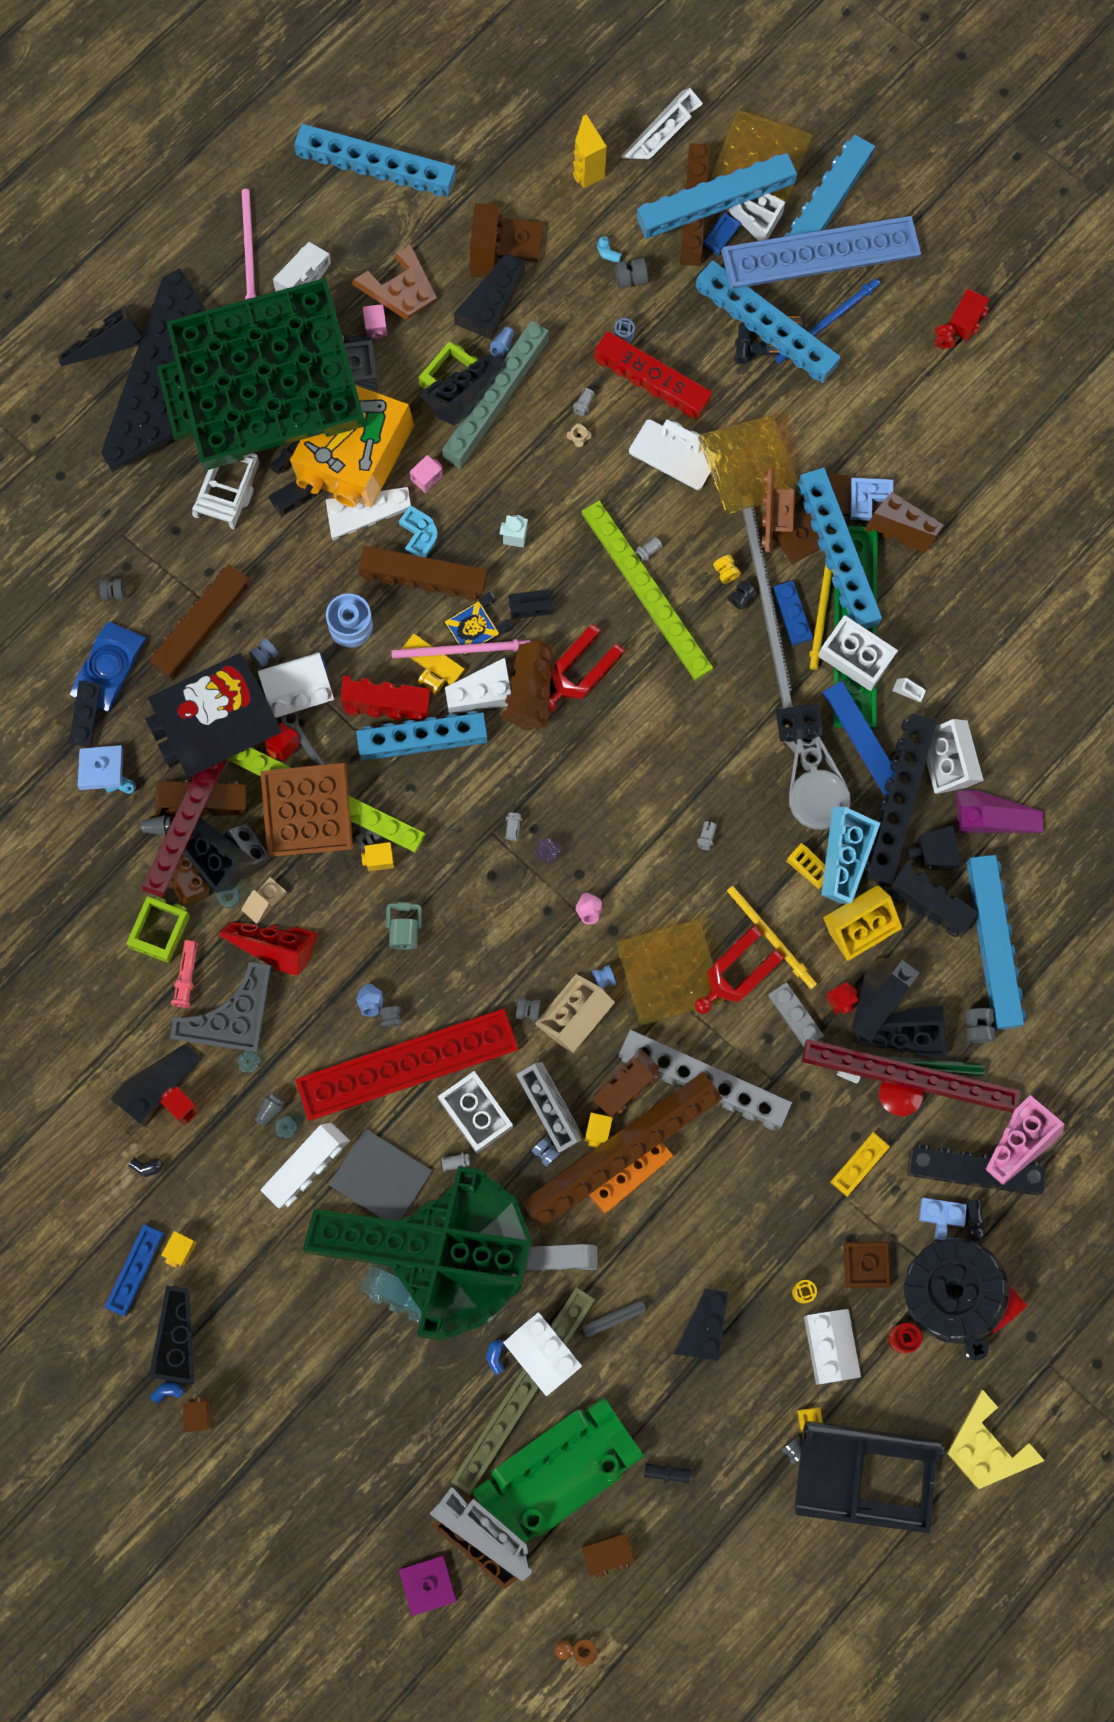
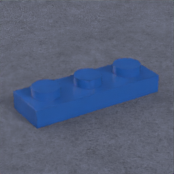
M791 581L773 586V592L791 645L795 646L812 641L813 637L794 582Z

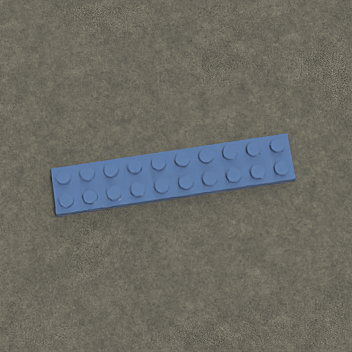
M912 216L727 246L721 249L731 289L917 258L921 255Z

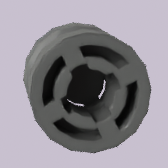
M115 579L111 582L100 580L101 600L108 601L111 598L124 600L123 580Z
M519 997L516 1018H529L531 1021H538L541 1000L534 999L529 1001L524 997Z

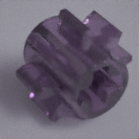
M548 837L537 842L538 848L534 849L537 860L543 859V862L546 864L559 859L558 853L562 849L558 840L553 842L552 838Z

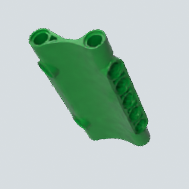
M602 1397L589 1406L586 1411L577 1410L496 1467L491 1474L492 1478L472 1490V1493L483 1508L526 1543L533 1537L543 1536L572 1513L622 1478L623 1472L643 1459L644 1455L606 1399ZM615 1466L612 1471L606 1472L608 1467ZM539 1520L536 1526L531 1527L533 1521Z

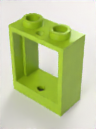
M449 341L419 376V385L425 390L437 381L432 375L450 354L467 367L479 359L475 356H469L458 344L454 345Z
M147 896L126 945L130 949L170 964L190 915L186 908L179 904L171 906L166 904V900L158 896L150 898ZM152 906L179 916L165 950L138 940Z

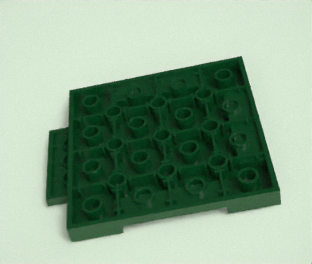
M326 278L166 322L176 361L157 366L173 437L177 441L194 436L200 463L204 471L245 460L244 455L325 433L326 437L367 426Z

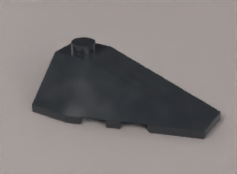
M490 354L470 364L469 369L458 373L456 371L451 373L452 377L443 382L441 379L435 381L422 391L420 396L440 420L455 426L469 415L506 362Z
M876 957L864 973V982L860 990V999L856 1008L852 1030L870 1042L920 972L901 959Z
M924 1006L890 1014L870 1042L857 1033L856 1041L859 1044L878 1048H895L897 1052L901 1053L909 1051L917 1053V1056L947 1057L944 1006Z

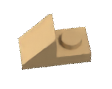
M270 877L257 892L255 890L251 892L241 910L258 924L287 892Z

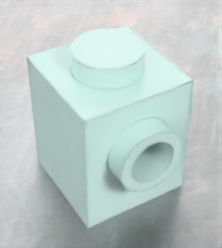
M520 515L507 516L506 523L502 522L500 528V535H503V544L524 548L528 519H524Z

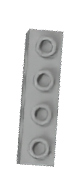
M543 1062L535 1063L516 1074L559 1153L585 1140Z

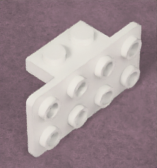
M647 420L629 448L630 455L696 490H700L718 461L716 454L702 447L703 438L697 432L684 429L676 421L666 420L664 425L661 426L652 420Z

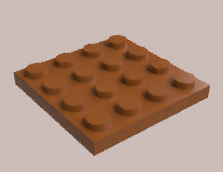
M346 763L260 771L267 854L269 857L353 850Z

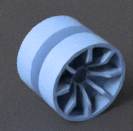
M342 594L334 598L328 605L326 620L330 635L336 643L344 647H357L364 644L370 638L373 631L371 611L369 605L362 597L355 594Z

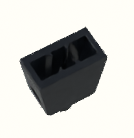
M953 826L923 834L917 839L918 847L907 848L908 860L920 859L922 869L957 870L961 865Z

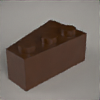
M475 203L470 242V276L486 277L495 267L496 255H499L500 242H497V240H501V228H498V226H502L503 214L499 213V205Z
M891 492L874 512L865 530L868 532L872 530L884 534V538L889 539L893 537L902 541L901 544L926 553L944 525Z
M640 1049L594 1094L592 1099L610 1117L615 1113L619 1115L628 1106L626 1103L631 1098L635 1100L643 1092L642 1088L647 1084L650 1085L659 1076L657 1072L660 1067Z

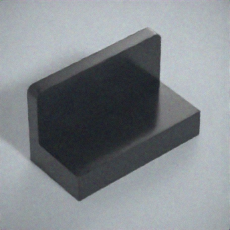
M295 480L269 495V500L280 517H283L317 496L310 492L313 488L312 485L308 484L304 489L298 486Z
M549 590L508 595L511 620L553 615V604Z

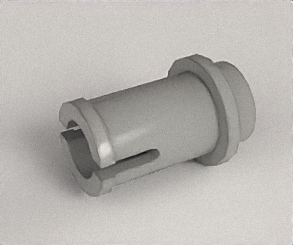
M583 388L578 402L573 405L576 414L584 416L589 412L588 407L595 395L591 389Z
M653 537L642 547H637L635 554L641 562L644 560L648 561L649 556L662 548V544L658 538Z
M508 813V817L505 818L507 820L505 839L518 841L520 822L523 819L521 814Z
M705 821L697 843L700 849L710 850L714 844L712 840L717 825L713 822L709 825V822Z
M461 1152V1155L442 1157L444 1172L457 1169L458 1166L470 1167L469 1154Z

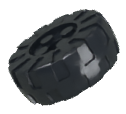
M946 1238L926 1246L912 1260L904 1283V1298L906 1299L911 1317L925 1333L943 1342L965 1344L977 1341L989 1335L997 1328L1008 1309L1010 1286L1004 1267L989 1249L975 1241L963 1238ZM962 1286L964 1289L961 1297L956 1298L953 1294L954 1289Z

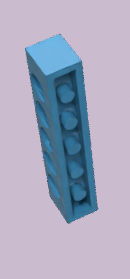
M471 711L463 716L450 714L442 719L429 717L422 722L409 720L401 725L388 723L380 728L367 726L356 731L361 761L487 743L484 714L478 711ZM462 725L470 728L469 731L464 733L458 729ZM441 728H445L449 731L444 736H441L437 733L438 730ZM420 731L427 733V736L423 739L418 738L416 735ZM399 734L406 736V739L402 742L395 740ZM382 737L385 739V742L377 745L374 743L376 738Z

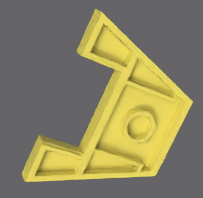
M983 1390L978 1394L947 1451V1454L977 1489L1044 1461L1030 1443H1027L1011 1457L982 1422L998 1407Z

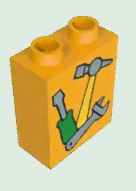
M356 385L367 426L326 437L325 433L302 439L290 461L297 477L296 483L301 488L305 489L306 485L310 484L313 486L310 491L313 494H318L320 489L334 493L333 497L344 506L355 508L360 503L372 508L414 427V422L409 404Z

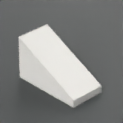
M907 678L897 679L892 690L918 702L922 701L926 692L925 689Z

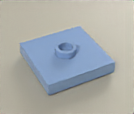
M122 745L80 749L79 790L122 787L124 750Z

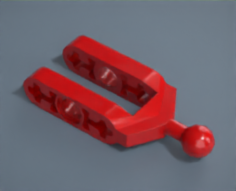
M594 623L583 632L551 669V677L556 691L549 697V713L555 711L556 702L561 697L582 700L624 655L626 650L618 643L615 644L577 687L563 676L601 634L602 630Z
M756 925L748 929L707 970L711 992L706 997H700L696 1000L695 1009L698 1013H709L712 1003L717 998L738 1003L785 957L778 949H775L735 989L726 982L720 974L762 934Z

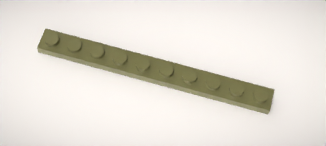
M577 1287L551 1325L552 1330L565 1346L595 1300ZM525 1369L520 1373L451 1481V1483L469 1495L539 1388Z

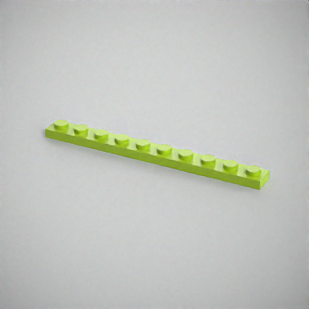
M598 501L582 510L583 517L694 681L713 671L712 665L601 502Z
M249 748L227 759L261 776L260 771L291 768L253 748ZM349 796L352 822L417 853L426 835L425 833Z

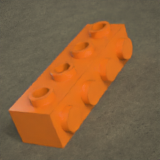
M660 1143L588 1196L605 1215L671 1160L673 1155L663 1143Z

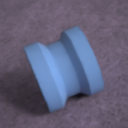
M609 965L604 966L602 970H592L596 985L603 990L606 986L613 987L616 985Z

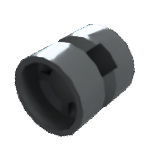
M644 258L633 259L631 263L627 261L615 262V274L619 289L631 287L632 284L635 286L648 284Z
M993 1009L966 1010L965 1020L966 1024L969 1025V1028L966 1029L967 1042H994L995 1028L991 1026L994 1023Z

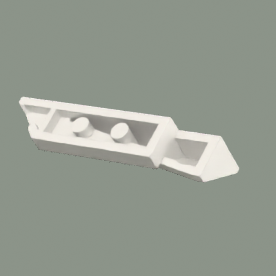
M691 88L679 93L621 155L623 159H650L691 118L690 113L703 104Z

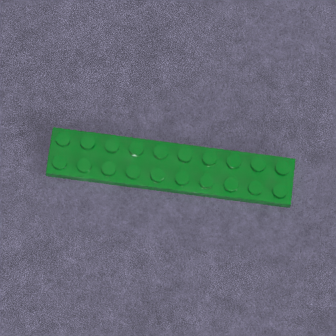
M847 526L877 604V531L872 530L868 532L865 530L866 527ZM835 548L836 553H842L840 548ZM846 566L840 567L843 572L850 571ZM853 585L847 586V588L851 591L857 590L856 587ZM835 587L834 629L844 615H848L846 607L843 608L840 603V591ZM861 604L854 605L858 610L864 609ZM877 626L866 629L877 636ZM833 667V686L841 681L843 682L870 729H875L876 685L872 691H869ZM833 711V728H843Z

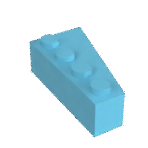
M832 807L822 896L837 903L852 904L880 826L879 822L847 807Z

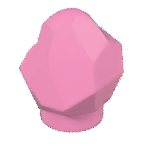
M591 893L582 894L576 905V912L582 919V922L594 924L599 920L602 911V901Z

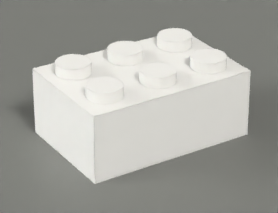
M475 1071L438 1096L440 1103L477 1154L513 1129V1124Z

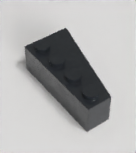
M506 253L455 311V325L492 340L525 274V260Z
M202 818L199 819L184 851V854L216 893L233 890L255 861V859ZM171 822L170 825L167 827V829H166L167 832H168V830H169V828H170L172 822Z
M906 862L887 894L891 896L893 901L899 904L902 902L909 906L908 909L911 912L927 917V921L931 924L942 926L949 935L962 938L978 912L956 896L948 897L946 889L940 885H931L926 875L914 873L911 871L913 866Z
M166 1285L149 1372L150 1378L194 1385L189 1289Z

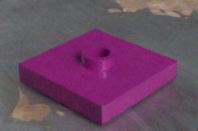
M444 1556L399 1569L412 1616L456 1602Z

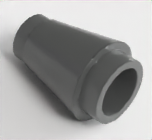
M163 815L142 820V832L166 836V829L174 818Z
M270 1092L268 1096H265L254 1120L266 1127L283 1109L282 1106L285 1102Z

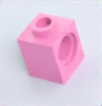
M383 304L363 307L367 337L380 339L383 336H387Z
M428 455L410 471L411 481L424 493L443 477L440 462L435 458L432 460Z

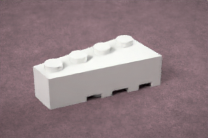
M332 1122L320 1125L263 1186L261 1191L279 1209L285 1206L289 1208L297 1200L296 1195L301 1190L305 1191L312 1184L311 1180L327 1168V1164L341 1153L350 1140Z

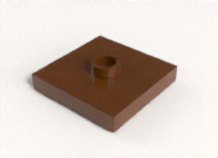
M503 218L498 258H503L508 253L525 261L538 262L543 222Z
M827 474L842 515L849 517L851 475ZM812 492V495L815 497L821 496L818 492ZM824 510L819 511L821 515H828Z
M806 510L794 516V532L773 531L774 538L792 565L820 550L818 533L813 531L811 526L812 518L810 514L806 513Z
M889 1242L843 1243L845 1288L891 1287Z

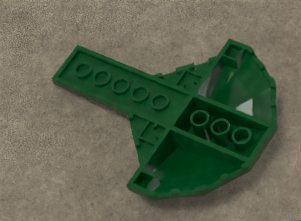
M458 1166L454 1185L445 1191L446 1194L437 1200H431L419 1208L417 1213L409 1218L405 1217L401 1221L314 1209L302 1250L305 1254L391 1266L422 1312L417 1331L418 1337L444 1341L488 1324L522 1289L532 1239L517 1200L512 1194L510 1195L499 1183L494 1182L483 1170Z

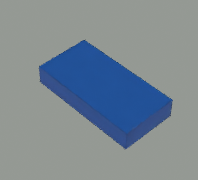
M724 213L704 239L702 246L719 256L721 249L727 246L741 227V222Z

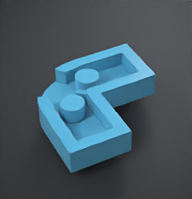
M410 505L399 520L400 526L415 534L406 546L405 552L410 555L426 558L436 543L437 529L429 516Z

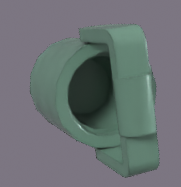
M410 902L388 904L386 907V928H389L390 948L397 950L417 948V930L421 929L420 905L411 904ZM390 909H397L399 911L417 910V920H390Z

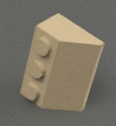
M576 974L535 1025L558 1044L574 1053L615 1002L601 987Z

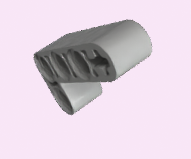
M581 1244L531 1247L526 1271L598 1269L597 1246Z

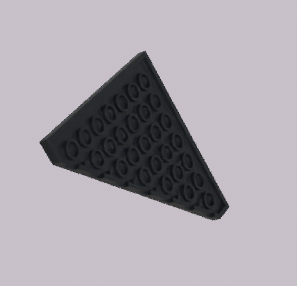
M180 268L162 277L101 452L112 473L174 438L157 366L176 361L166 322L207 311Z

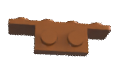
M768 468V472L764 473V484L767 485V493H764L763 504L766 506V514L763 515V527H766V535L762 537V548H765V552H773V531L794 532L795 489H775V468Z

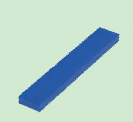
M841 681L822 693L883 795L886 796L887 791L884 790L887 779L891 778V762Z

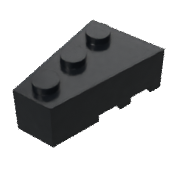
M711 1289L703 1290L672 1355L719 1361L728 1292Z

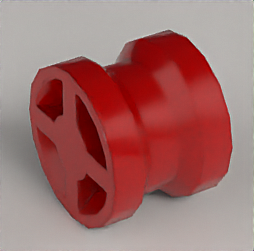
M951 325L937 326L935 329V334L937 335L934 343L935 346L941 349L954 347L955 339L953 336L956 333V328Z

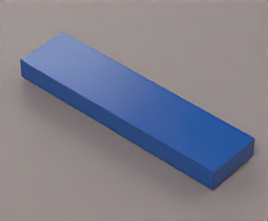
M143 1224L104 1308L124 1317L127 1316L165 1233Z

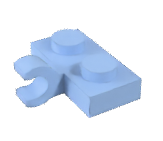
M922 1198L919 1221L935 1223V1239L944 1240L947 1236V1225L965 1227L967 1204Z

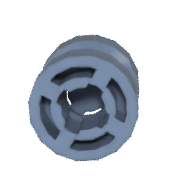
M621 318L615 323L614 335L631 344L634 339L635 325L630 319Z
M264 638L258 648H252L249 654L263 668L267 664L268 659L275 658L278 652Z
M548 1136L543 1138L531 1150L535 1156H539L542 1159V1163L546 1167L562 1154L552 1145V1140Z

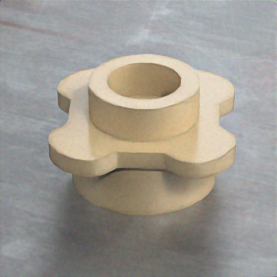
M576 424L567 433V439L572 440L576 447H582L583 443L591 438V432L587 431L582 424Z

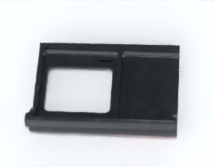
M806 1421L802 1434L795 1513L798 1516L930 1533L936 1464L944 1456V1445H941L938 1439ZM870 1453L922 1461L924 1469L920 1505L918 1507H909L862 1500L860 1498L865 1454Z

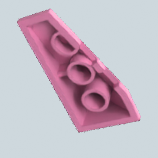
M1030 1095L1015 1109L986 1171L1004 1185L1046 1151L1063 1134L1064 1123Z

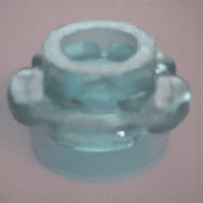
M245 1051L237 1060L240 1070L243 1072L255 1071L258 1068L259 1057L251 1051Z
M285 1116L283 1119L276 1121L275 1131L279 1137L290 1138L294 1135V1132L297 1130V1124L292 1121L291 1117Z

